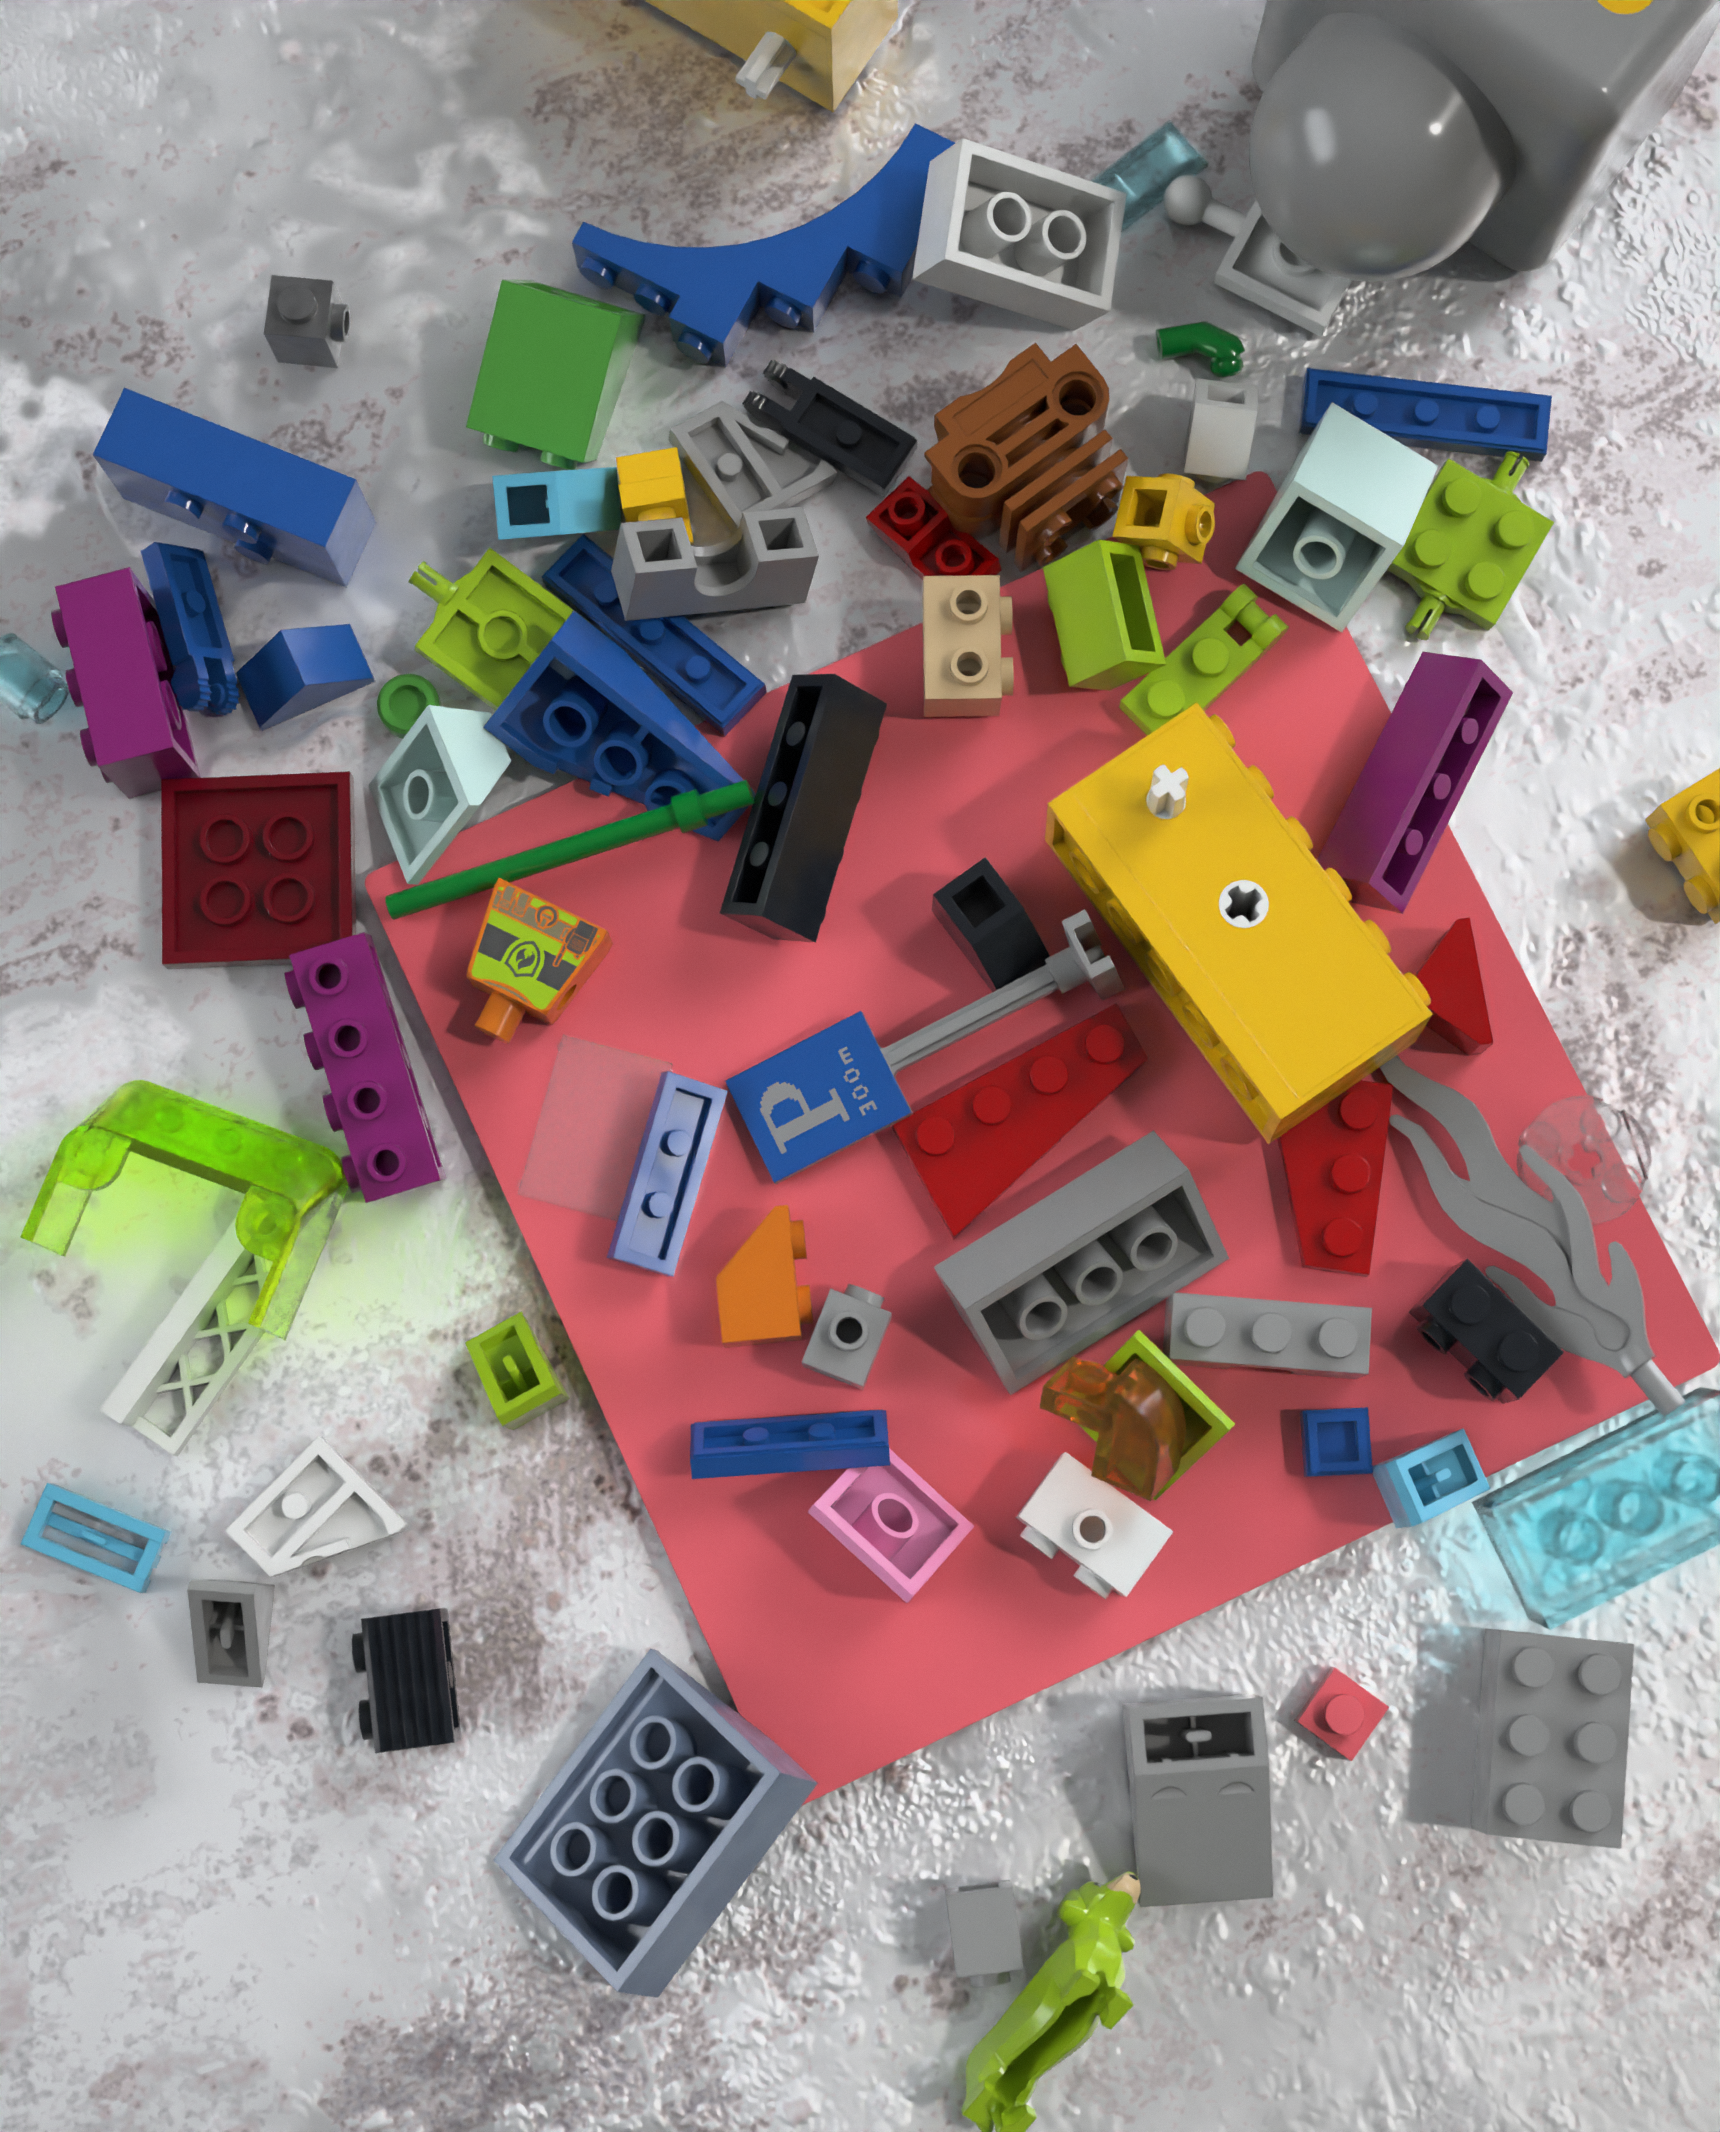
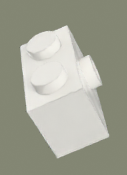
M1067 1452L1060 1455L1015 1517L1026 1525V1528L1020 1534L1025 1541L1050 1559L1060 1550L1080 1565L1073 1576L1104 1599L1108 1597L1112 1590L1122 1597H1127L1173 1533L1171 1529Z

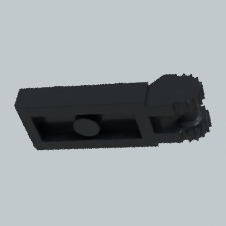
M771 360L763 372L764 377L775 388L798 400L790 411L759 392L750 391L742 403L747 412L770 428L780 430L781 435L885 497L916 451L918 440L813 376L810 380L794 369L780 363V361Z

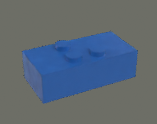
M125 387L93 452V456L123 499L236 543L234 546L235 550L253 561L269 564L270 559L273 558L346 588L376 525V520L356 479Z

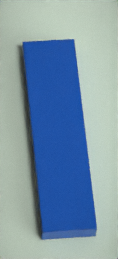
M1307 368L1304 376L1298 434L1311 435L1333 402L1404 446L1505 457L1506 452L1513 451L1520 454L1517 459H1521L1524 456L1527 460L1542 462L1547 454L1552 396Z
M582 534L541 576L544 586L625 650L637 664L722 735L726 736L767 693L765 683L682 615L626 621L611 572L614 558L585 534Z

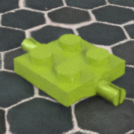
M1513 451L1506 452L1505 458L1492 480L1477 476L1449 458L1440 468L1427 491L1403 548L1387 569L1408 582L1418 596L1422 598L1410 621L1405 625V629L1409 634L1412 635L1419 628L1426 616L1423 625L1415 637L1421 640H1428L1443 611L1462 615L1487 631L1498 621L1554 524L1552 520L1522 503L1513 493L1530 465L1524 456L1518 461L1509 475L1520 454Z
M490 547L473 570L456 580L454 584L427 565L425 561L418 566V572L415 571L408 582L438 603L434 621L416 643L414 650L495 711L574 611Z

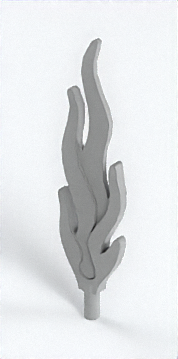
M1398 1055L1382 1065L1380 1069L1389 1083L1429 1112L1446 1128L1456 1142L1466 1162L1470 1181L1458 1177L1451 1170L1444 1155L1422 1126L1398 1114L1391 1115L1389 1118L1390 1124L1410 1139L1442 1209L1460 1229L1478 1242L1523 1264L1544 1280L1553 1291L1556 1306H1550L1541 1301L1519 1278L1496 1266L1487 1267L1485 1270L1487 1277L1501 1287L1514 1304L1559 1348L1580 1357L1605 1364L1617 1370L1624 1378L1631 1376L1664 1418L1682 1406L1686 1401L1652 1361L1656 1355L1650 1346L1647 1336L1643 1291L1630 1256L1620 1243L1615 1241L1608 1245L1612 1269V1279L1610 1285H1608L1601 1273L1592 1220L1582 1196L1569 1180L1543 1160L1531 1147L1526 1144L1520 1147L1519 1150L1523 1160L1550 1187L1553 1195L1551 1203L1530 1189L1508 1165L1496 1146L1489 1125L1475 1103L1456 1090L1435 1082L1409 1068Z

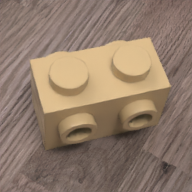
M1000 575L923 576L924 717L999 716L1002 696H1013V657H1001V635H1012V596L1000 597Z

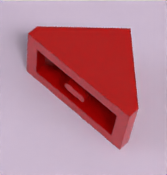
M1470 917L1457 919L1440 939L1415 976L1425 987L1431 999V1004L1427 1007L1433 1015L1426 1026L1466 1055L1472 1056L1482 1054L1493 1044V1037Z

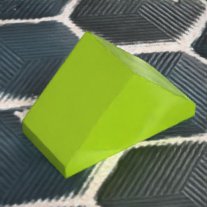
M522 1311L465 1342L494 1412L503 1427L514 1431L570 1399Z

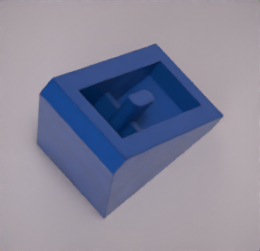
M350 624L280 630L236 672V676L261 731L376 682Z

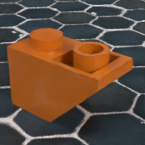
M788 1205L774 1206L716 1277L721 1337L725 1348L802 1340L801 1325L813 1323L810 1285L797 1286L794 1261L807 1259L803 1220L790 1221Z

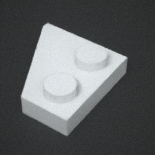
M318 1436L225 1531L270 1577H276L404 1532L410 1524L323 1437Z

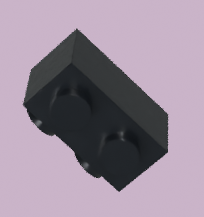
M1468 1259L1454 1265L1409 1311L1420 1323L1416 1328L1421 1336L1440 1353L1445 1355L1449 1351L1467 1369L1464 1375L1470 1384L1487 1399L1494 1401L1497 1398L1502 1404L1519 1400L1564 1353Z

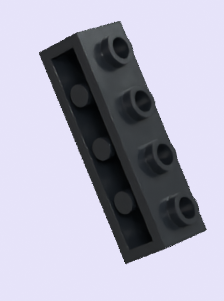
M836 674L792 675L720 914L775 940L816 943L820 926L825 918L826 906L838 866L843 858L844 846L856 806L861 798L862 786L874 746L879 738V730L887 703Z

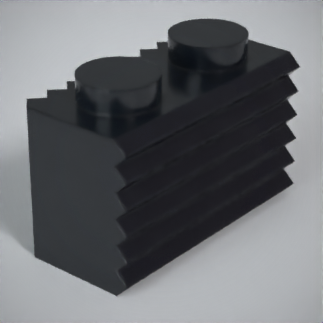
M439 1608L361 1619L362 1633H354L352 1635V1656L356 1673H367L369 1699L359 1701V1723L363 1740H374L375 1753L460 1741L462 1739V1732L460 1728L448 1609Z

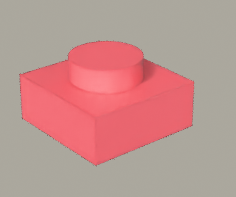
M1331 1667L1294 1721L1344 1758L1352 1761L1389 1707L1337 1668Z

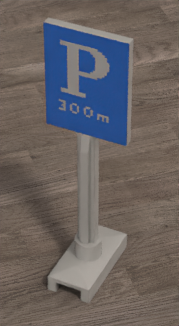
M1084 909L1062 921L1070 947L1046 958L1047 964L885 1048L879 1046L863 1012L859 1011L726 1080L727 1087L773 1182L778 1184L913 1115L896 1080L897 1073L1059 989L1063 994L1088 981L1102 1001L1125 989L1110 956L1105 957L1100 947L1102 943L1086 910Z

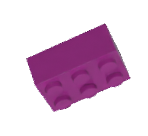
M128 567L55 586L60 609L51 611V618L61 647L70 648L74 668L66 670L65 675L75 706L84 707L88 728L80 730V740L89 765L91 767L98 766L105 782H113L128 799L161 791V779L201 778L185 711L182 706H178L177 694L173 692L171 685L175 670L165 644V637L155 601L131 568Z

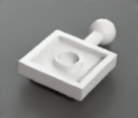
M1184 175L1173 180L1165 191L1164 207L1166 213L1174 222L1181 225H1193L1202 221L1235 237L1215 274L1213 283L1322 337L1352 280L1336 277L1318 270L1289 250L1264 218L1257 200H1255L1248 215H1245L1213 199L1208 184L1197 176Z

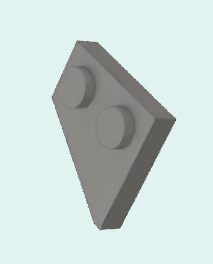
M723 401L670 429L669 442L673 447H677L680 458L732 534L739 528L743 512L790 508L833 484L837 472L832 465L824 460H821L818 465L788 448V439L769 428H761L754 425L747 415Z

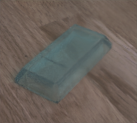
M1168 120L1091 181L1127 193L1122 233L1164 200L1165 191L1173 180L1184 175L1196 176L1209 163L1175 124Z

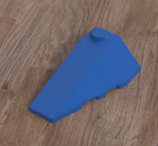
M575 611L570 614L484 725L486 730L534 767L551 774H555L557 769L590 782V790L608 797L611 792H615L644 804L647 811L672 804V796L697 789L700 795L743 781V778L625 650ZM751 788L753 798L755 799L756 793H755V791ZM749 806L707 819L708 826L693 830V832L719 841Z

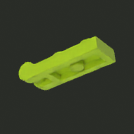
M1244 583L1233 591L1208 619L1165 658V666L1150 672L1120 701L1119 708L1147 736L1196 702L1203 711H1206L1284 636L1289 627L1276 614L1269 617L1255 603L1258 596ZM1237 621L1252 635L1242 646L1226 633Z

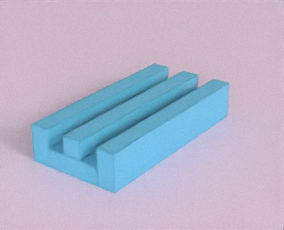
M47 1483L21 1545L136 1592L146 1593L151 1582L149 1577L153 1568H157L161 1559L159 1555L164 1544H167L172 1532L56 1484ZM56 1502H60L139 1534L149 1540L145 1549L52 1512ZM46 1525L139 1562L135 1573L43 1537L42 1534Z

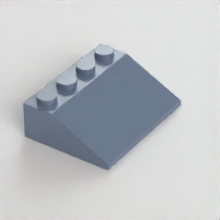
M650 1648L493 1861L617 1992L658 1998L818 1783L772 1739L659 1651Z

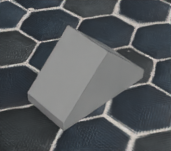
M190 1580L187 1591L197 1683L263 1687L266 1675L275 1585L221 1580Z

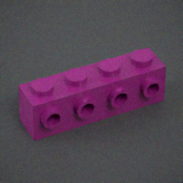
M1422 652L1317 859V862L1324 871L1330 867L1342 877L1352 895V900L1349 902L1403 914L1513 695L1509 687L1482 659Z
M363 932L289 955L294 970L284 973L287 989L295 1009L306 1008L312 1032L303 1034L304 1043L313 1069L316 1071L324 1068L332 1093L322 1096L323 1104L333 1132L343 1130L350 1154L343 1156L341 1159L351 1192L354 1194L362 1191L365 1202L368 1203L446 1179L372 936Z

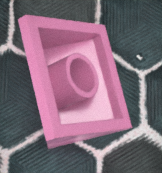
M889 1448L890 1466L848 1468L807 1512L900 1598L908 1603L973 1529L974 1525Z

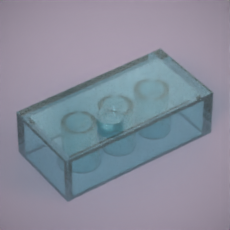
M1699 1387L1683 1395L1682 1398L1686 1402L1664 1418L1655 1409L1472 1501L1475 1511L1529 1620L1551 1630L1720 1544V1390Z

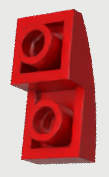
M910 476L865 517L867 523L877 535L922 580L923 576L998 575L1002 571L999 558L971 535L954 529L945 510L930 495V492Z

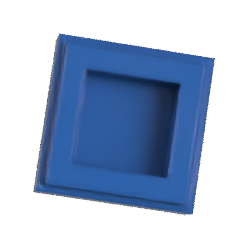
M1368 1407L1300 1411L1304 1477L1373 1473Z

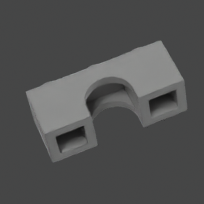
M803 507L743 512L739 528L730 538L719 544L707 547L691 546L682 517L621 523L611 572L625 620L629 621L805 603L819 554Z
M1173 1292L1166 1299L1163 1354L1175 1365L1220 1369L1257 1367L1292 1371V1374L1358 1379L1369 1374L1372 1308Z

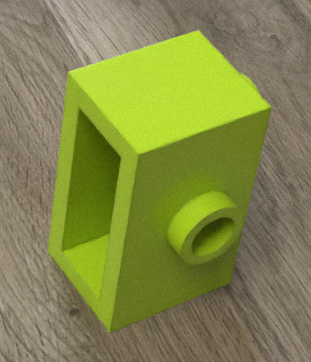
M1098 539L1043 567L1048 589V604L1054 616L1061 648V662L1067 674L1069 687L1110 691L1166 665L1139 545Z

